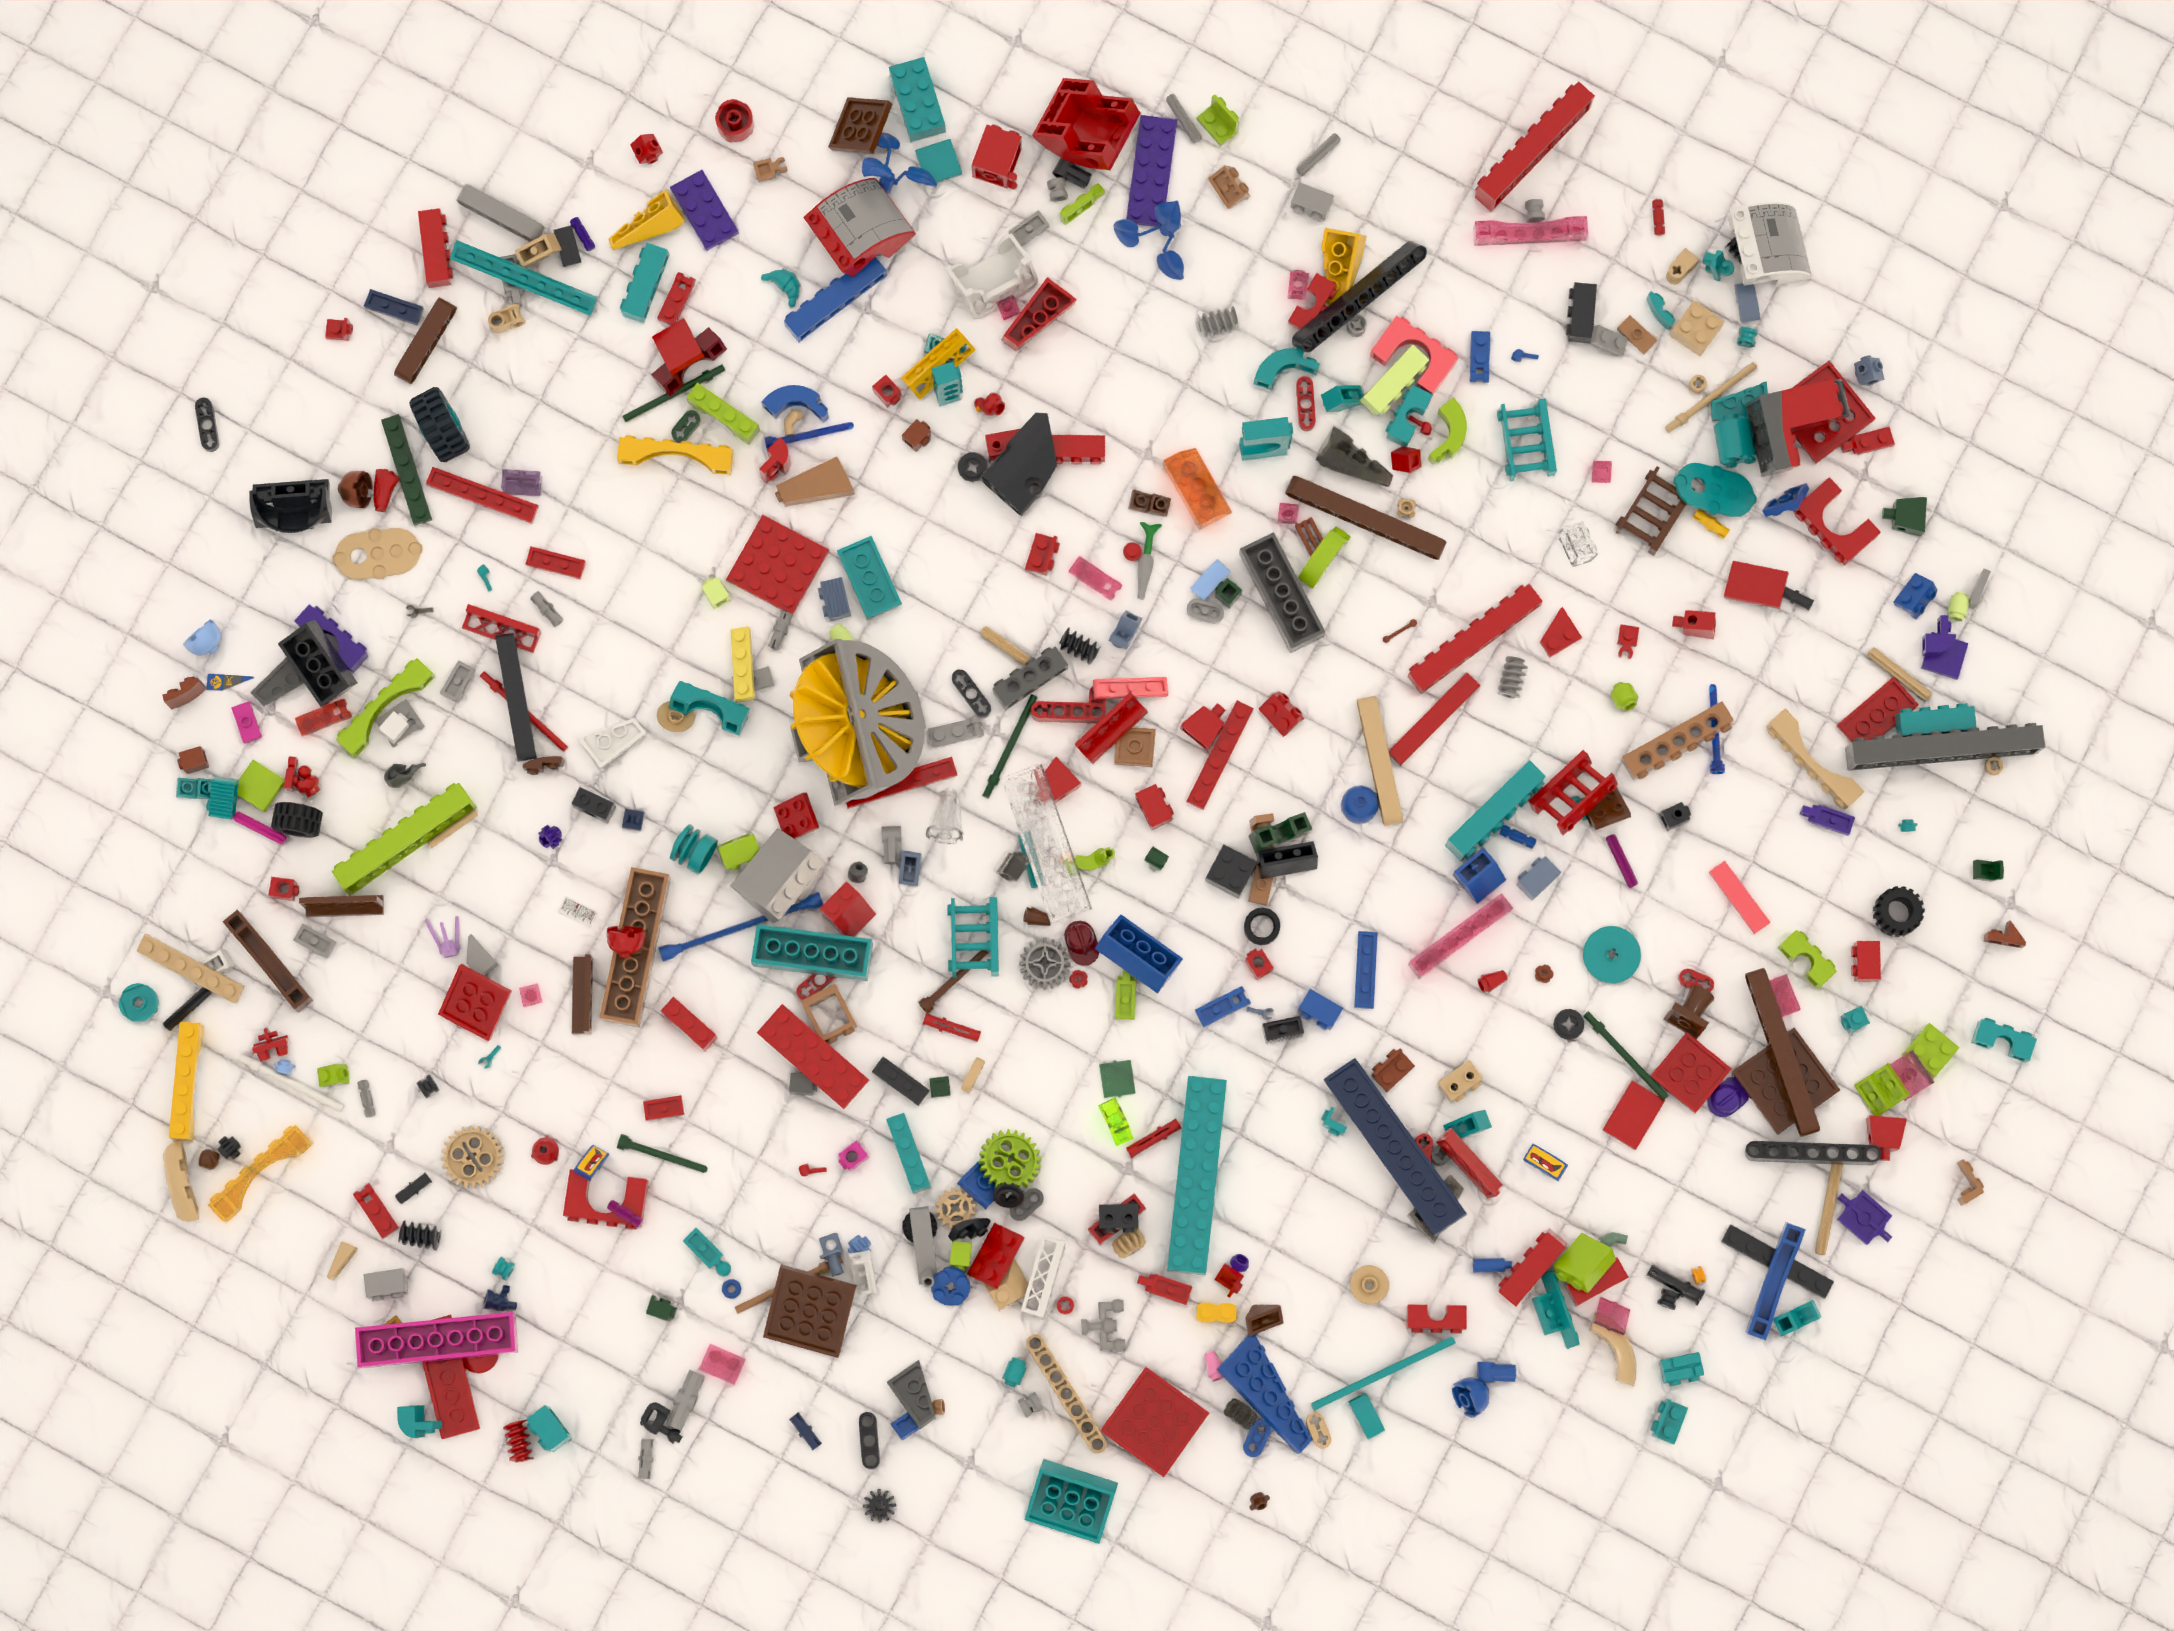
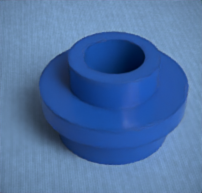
M729 1279L722 1285V1293L729 1299L737 1298L741 1293V1285L735 1279ZM731 1285L735 1286V1291L733 1293H730L728 1291V1288Z

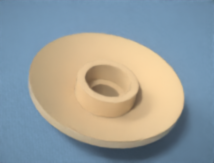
M670 701L663 703L658 708L657 721L661 727L670 732H684L694 724V711L685 715L669 708Z
M1366 1265L1354 1272L1350 1280V1289L1353 1296L1359 1302L1369 1305L1376 1304L1386 1297L1389 1290V1280L1386 1273L1379 1267ZM1366 1282H1371L1373 1287L1367 1289L1365 1286Z

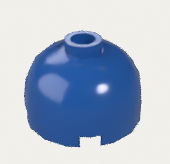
M1363 785L1353 786L1342 797L1340 803L1341 812L1350 822L1365 824L1377 814L1379 808L1378 797L1369 787Z
M1468 1377L1453 1384L1455 1386L1452 1388L1453 1398L1459 1408L1463 1406L1466 1410L1464 1412L1466 1416L1475 1418L1485 1411L1489 1404V1388L1485 1383L1474 1377Z

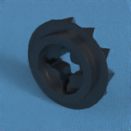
M975 452L963 455L958 462L959 475L965 481L972 483L981 481L980 476L988 468L986 459L981 454ZM969 462L972 463V465H978L976 467V473L972 470L968 471Z
M1564 1009L1555 1016L1553 1022L1554 1030L1560 1038L1567 1040L1576 1039L1584 1030V1019L1576 1010ZM1568 1017H1570L1569 1020L1571 1023L1577 1025L1572 1026L1569 1032L1567 1030V1026L1561 1025L1567 1022Z
M1004 1182L1003 1185L998 1184L997 1188L993 1190V1199L1001 1207L1013 1208L1023 1202L1024 1191L1021 1190L1020 1185L1015 1186L1014 1183L1007 1184ZM1008 1192H1011V1194L1006 1198V1194Z

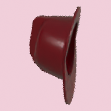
M1081 920L1070 923L1065 929L1064 938L1072 960L1082 966L1094 963L1099 956V952L1095 950L1098 941L1092 926Z

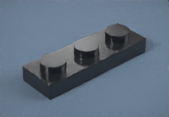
M884 1056L872 1070L874 1075L918 1107L930 1092L928 1088Z

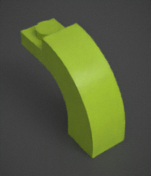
M1454 397L1440 407L1437 413L1446 423L1449 437L1429 454L1428 460L1432 465L1435 462H1442L1447 457L1446 454L1451 459L1455 457L1461 449L1466 436V416Z
M1337 526L1330 530L1304 566L1298 579L1313 589L1322 579L1337 554L1348 543L1351 536Z

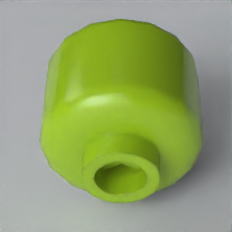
M1619 682L1615 684L1610 694L1617 709L1624 711L1633 709L1637 705L1639 698L1631 683Z

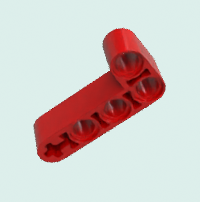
M1092 686L1089 690V703L1038 701L1032 705L1031 715L1038 722L1096 724L1106 715V699H1094ZM1038 708H1042L1043 712L1041 715H1038L1036 712ZM1048 708H1051V709H1050V715H1051V716H1048ZM1061 708L1064 714L1056 716L1053 712L1055 709ZM1081 709L1083 714L1077 717L1073 715V711ZM1098 709L1102 712V715L1094 717L1092 711Z

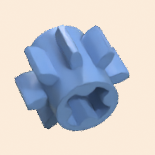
M857 1235L848 1242L850 1246L848 1248L849 1253L868 1250L871 1252L869 1246L872 1244L867 1236L862 1238L860 1235Z

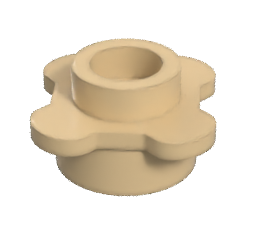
M1399 499L1397 502L1399 506L1397 516L1413 518L1416 514L1414 511L1416 502L1412 499Z

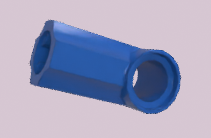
M1477 1362V1379L1486 1383H1494V1381L1515 1382L1516 1365Z

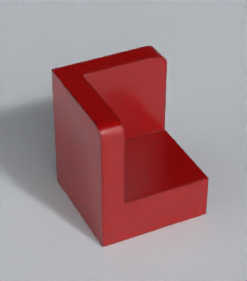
M1401 446L1392 451V469L1411 473L1421 468L1420 449Z

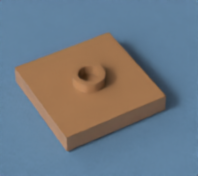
M1131 728L1116 742L1114 764L1153 767L1156 729Z

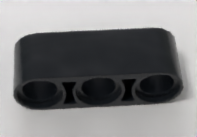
M864 1412L859 1417L861 1458L864 1467L873 1470L880 1464L877 1419L873 1413ZM867 1415L873 1418V1424L868 1427L862 1423L863 1418ZM868 1435H872L875 1438V1443L872 1446L864 1444V1439ZM869 1455H874L877 1459L874 1466L866 1464V1458Z

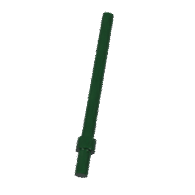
M723 364L710 371L706 370L702 372V375L686 382L671 397L665 393L626 413L622 417L626 423L688 391L696 383L701 384L705 381L707 383L713 380V377L726 370Z
M1033 694L1030 695L993 774H990L987 780L988 784L982 794L984 798H990L994 787L1000 781L999 777L1031 713V707L1038 698Z
M1589 1011L1583 1015L1593 1026L1592 1029L1597 1034H1600L1664 1101L1669 1095L1605 1029L1606 1026L1601 1021L1599 1022Z

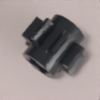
M224 1136L218 1141L221 1146L217 1149L226 1160L229 1157L235 1159L241 1154L238 1150L242 1146L233 1136L230 1138Z

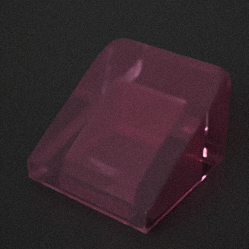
M1612 461L1592 462L1591 483H1611Z

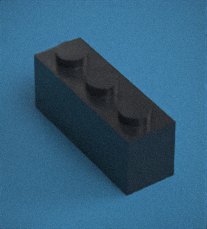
M1574 282L1573 287L1569 288L1568 299H1571V306L1567 308V317H1570V324H1566L1565 335H1569L1568 342L1591 344L1597 284Z
M1314 841L1257 851V866L1261 879L1316 870L1318 855Z

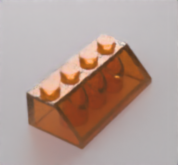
M1196 448L1180 451L1163 460V468L1198 530L1232 513Z

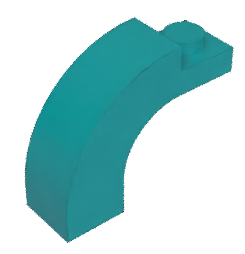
M1282 349L1269 355L1260 364L1253 384L1271 390L1275 378L1281 371L1296 368L1317 375L1320 363L1311 357L1303 358L1304 351L1300 349Z

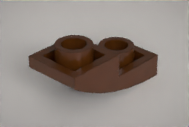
M1132 490L1128 509L1167 517L1171 498L1155 493L1151 495L1138 490Z
M562 756L541 757L524 763L522 768L524 771H527V774L538 775L539 772L544 773V765H547L548 769L564 767V758Z

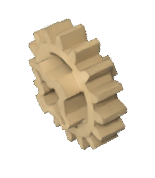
M951 1187L950 1193L945 1189V1196L938 1195L941 1201L935 1202L939 1209L934 1210V1212L940 1213L937 1220L943 1219L942 1226L948 1223L949 1229H952L953 1225L972 1219L971 1215H976L972 1208L977 1206L976 1204H971L974 1199L972 1197L968 1198L966 1192L963 1194L962 1188H959L958 1192H956L954 1187ZM951 1196H960L957 1200L949 1199ZM965 1201H967L969 1206L968 1213L963 1209ZM960 1203V1205H959V1210H960V1211H959V1212L955 1211L954 1213L951 1214V1212H952L951 1205L956 1206L957 1204ZM943 1204L948 1209V1212L945 1216L942 1211ZM954 1217L962 1218L960 1221H951Z

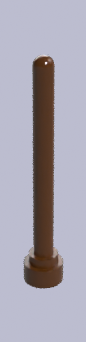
M980 950L969 961H981L990 952ZM971 969L958 970L956 972L957 978L952 976L930 997H923L918 1002L920 1007L926 1013H930L934 1009L935 1002Z

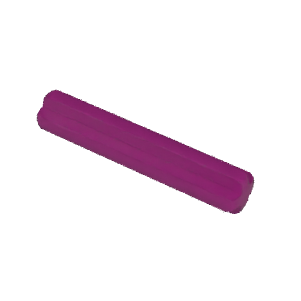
M1611 834L1607 836L1606 842L1629 888L1636 886L1638 881L1616 835Z

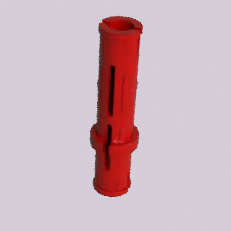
M926 1013L922 1024L939 1029L938 1032L942 1033L945 1031L976 1041L977 1043L981 1034L980 1030L978 1031L948 1021L945 1017L942 1019ZM934 1021L948 1025L950 1028L936 1024ZM953 1028H957V1029H960V1030L969 1032L970 1034H966V1033H963V1032L954 1030Z
M1175 1118L1162 1127L1158 1126L1157 1130L1126 1147V1150L1130 1157L1133 1158L1159 1141H1165L1169 1135L1182 1128Z

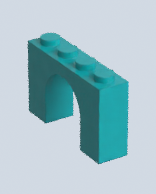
M1288 417L1242 422L1243 437L1239 441L1242 461L1287 455L1293 434L1292 422L1289 423Z

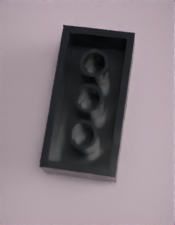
M316 620L305 623L278 643L320 707L330 704L358 684Z

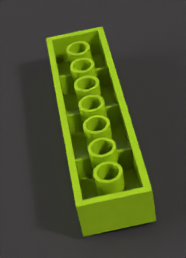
M460 783L449 785L445 789L446 792L433 796L429 800L430 803L416 808L414 814L410 817L406 816L400 819L397 826L383 831L382 836L377 840H370L364 849L353 852L350 855V859L337 863L331 872L349 896H352L460 818L476 809V805Z

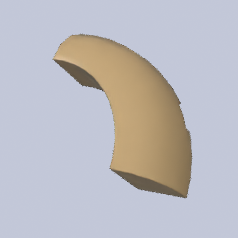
M181 1140L169 1144L163 1153L166 1182L177 1218L187 1222L199 1220V1207L192 1186H189L186 1152Z
M1594 1312L1589 1331L1600 1336L1613 1350L1617 1367L1615 1381L1634 1387L1637 1365L1634 1350L1629 1339L1612 1320Z

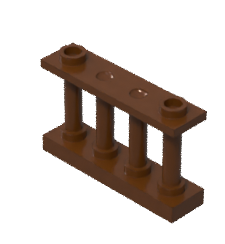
M1656 466L1654 471L1649 470L1644 478L1647 480L1646 484L1625 517L1620 516L1615 524L1618 527L1615 533L1619 534L1622 528L1636 535L1648 543V546H1650L1648 553L1655 556L1687 505L1680 498L1674 485L1656 475L1660 469L1658 466ZM1653 481L1676 495L1677 499L1680 500L1677 506L1674 504L1671 506L1648 492L1647 488ZM1644 497L1667 511V514L1670 515L1667 522L1659 520L1638 507L1637 504L1640 499ZM1632 512L1658 527L1657 530L1660 531L1658 536L1653 535L1652 537L1627 522Z

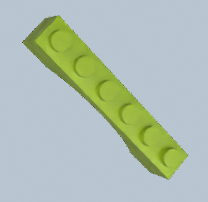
M418 658L410 660L405 665V670L401 674H396L391 680L392 683L387 688H382L378 693V697L374 701L368 702L364 707L365 710L360 715L354 716L351 724L337 734L338 738L336 741L356 758L369 745L372 726L381 711L389 703L402 695L422 691L436 677L434 673Z

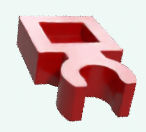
M1620 624L1617 644L1622 645V647L1618 651L1619 658H1621L1623 651L1629 653L1628 659L1632 658L1633 650L1631 646H1637L1639 627Z
M288 757V768L286 769L284 780L286 791L295 792V787H297L296 784L299 780V775L296 772L298 767L297 757Z

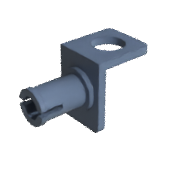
M832 1233L819 1238L823 1255L819 1256L820 1259L828 1261L832 1277L843 1274L844 1271L839 1256L844 1254L838 1233ZM829 1239H833L836 1242V1247L833 1250L826 1248V1242Z

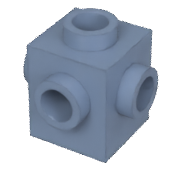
M1867 355L1861 357V361L1854 363L1855 375L1858 378L1859 385L1870 386L1885 380L1880 358Z

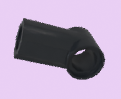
M1061 157L1052 172L1056 178H1064L1065 181H1069L1083 189L1087 187L1092 177L1091 173Z

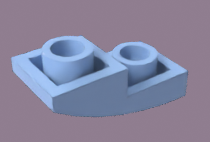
M1216 559L1190 589L1205 601L1231 571Z

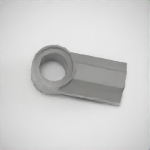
M881 826L884 864L901 863V826Z

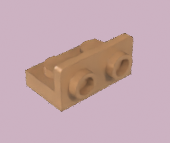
M1224 165L1211 175L1208 180L1227 209H1231L1244 198L1248 199L1251 196L1248 193V186L1239 179V173L1236 168Z

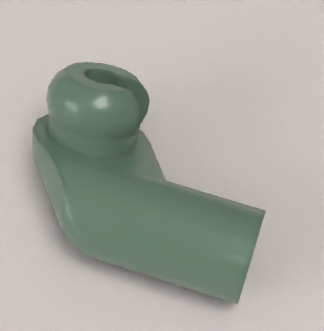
M1610 1232L1602 1237L1600 1242L1609 1247L1614 1243L1626 1245L1628 1235Z

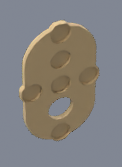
M373 528L368 532L354 533L343 538L338 544L332 560L340 572L350 579L376 578L380 580L386 576L400 575L410 571L417 564L423 548L416 537L406 529L390 528L380 530ZM355 549H363L367 554L366 560L361 564H355L351 561V553Z

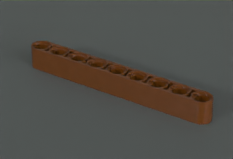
M1292 476L1285 491V494L1292 499L1435 560L1440 559L1447 544L1444 539L1298 476Z
M1760 968L1745 973L1746 983L1800 1137L1819 1132V1122L1765 968Z

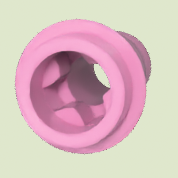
M1215 1351L1204 1354L1208 1378H1211L1212 1382L1223 1379L1224 1377L1216 1370L1221 1361Z

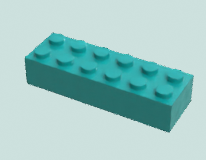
M1529 760L1448 838L1445 847L1460 862L1464 858L1466 860L1470 859L1475 854L1476 847L1478 845L1482 847L1489 840L1491 832L1495 834L1502 827L1505 819L1509 821L1516 814L1518 806L1522 808L1532 797L1531 793L1535 795L1545 784L1543 781L1546 776Z
M757 924L751 963L753 967L868 981L873 942L872 939Z

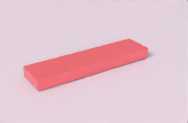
M1167 677L1092 680L1094 699L1124 698L1130 692L1135 698L1169 696Z
M1723 861L1708 872L1754 934L1771 923L1726 861Z

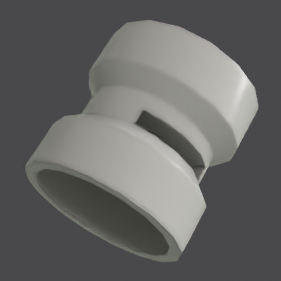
M1053 178L1047 181L1051 202H1059L1068 198L1064 178Z
M1531 199L1525 202V209L1528 210L1526 214L1527 222L1536 223L1545 220V213L1542 211L1544 207L1542 199Z
M1357 314L1348 321L1347 332L1349 335L1360 337L1364 334L1367 325L1365 317Z
M1035 1392L1026 1399L1018 1400L1026 1418L1035 1411L1043 1410V1406Z

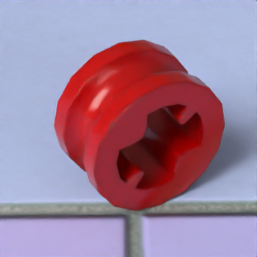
M1067 1296L1061 1297L1057 1301V1310L1061 1314L1067 1315L1073 1311L1074 1302L1071 1298ZM1062 1301H1069L1071 1308L1068 1311L1067 1309L1066 1311L1061 1310L1062 1305L1060 1303Z

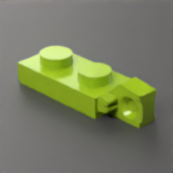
M1097 183L1090 187L1089 192L1078 196L1074 203L1063 207L1060 212L1062 223L1067 225L1093 206L1094 202L1105 194L1103 187Z
M1124 969L1122 976H1118L1116 981L1115 1020H1135L1136 981L1135 977L1130 976Z

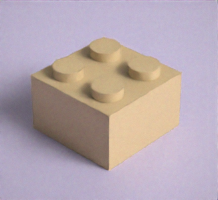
M1694 300L1672 329L1670 336L1701 357L1725 321Z

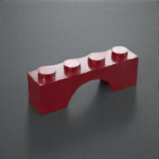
M709 327L695 338L705 356L698 361H714L727 350L721 338ZM664 363L651 376L657 385L671 397L684 386L683 377L691 365L671 375Z

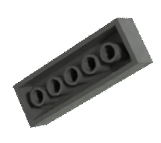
M1273 532L1240 548L1239 555L1289 652L1292 653L1323 638L1325 630L1275 533Z

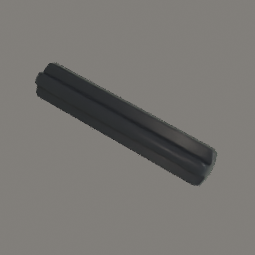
M202 987L163 1022V1026L171 1031L211 995V991Z

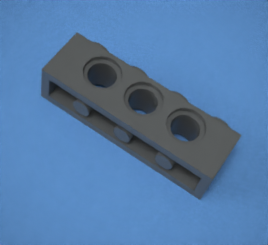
M1056 646L1052 649L1050 647L1046 648L1041 652L1040 657L1028 660L1025 663V667L1013 670L1009 674L1010 677L1005 680L1000 679L994 683L992 692L1005 711L1068 669V663ZM1046 662L1050 665V668L1042 670L1040 665ZM1027 673H1032L1035 677L1033 680L1027 681L1024 679V676ZM1014 683L1019 688L1017 691H1010L1008 686Z

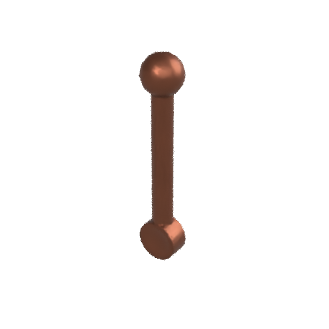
M1415 619L1410 620V623L1406 626L1402 627L1401 629L1397 630L1389 636H1384L1383 642L1388 643L1391 638L1395 637L1396 635L1400 634L1410 627H1415L1417 625V621Z

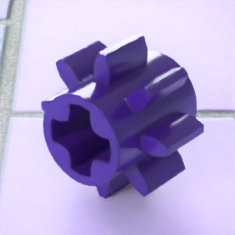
M547 824L538 833L540 835V844L546 848L551 846L554 849L563 841L561 830L554 825L550 828Z

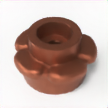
M1539 965L1535 969V978L1542 983L1550 982V979L1554 976V972L1549 965Z

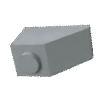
M470 934L468 936L466 964L474 971L487 976L499 964L476 938Z

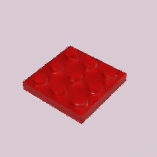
M460 964L438 1015L489 1041L493 1036L512 990Z
M1686 1032L1651 1074V1077L1695 1114L1732 1068Z

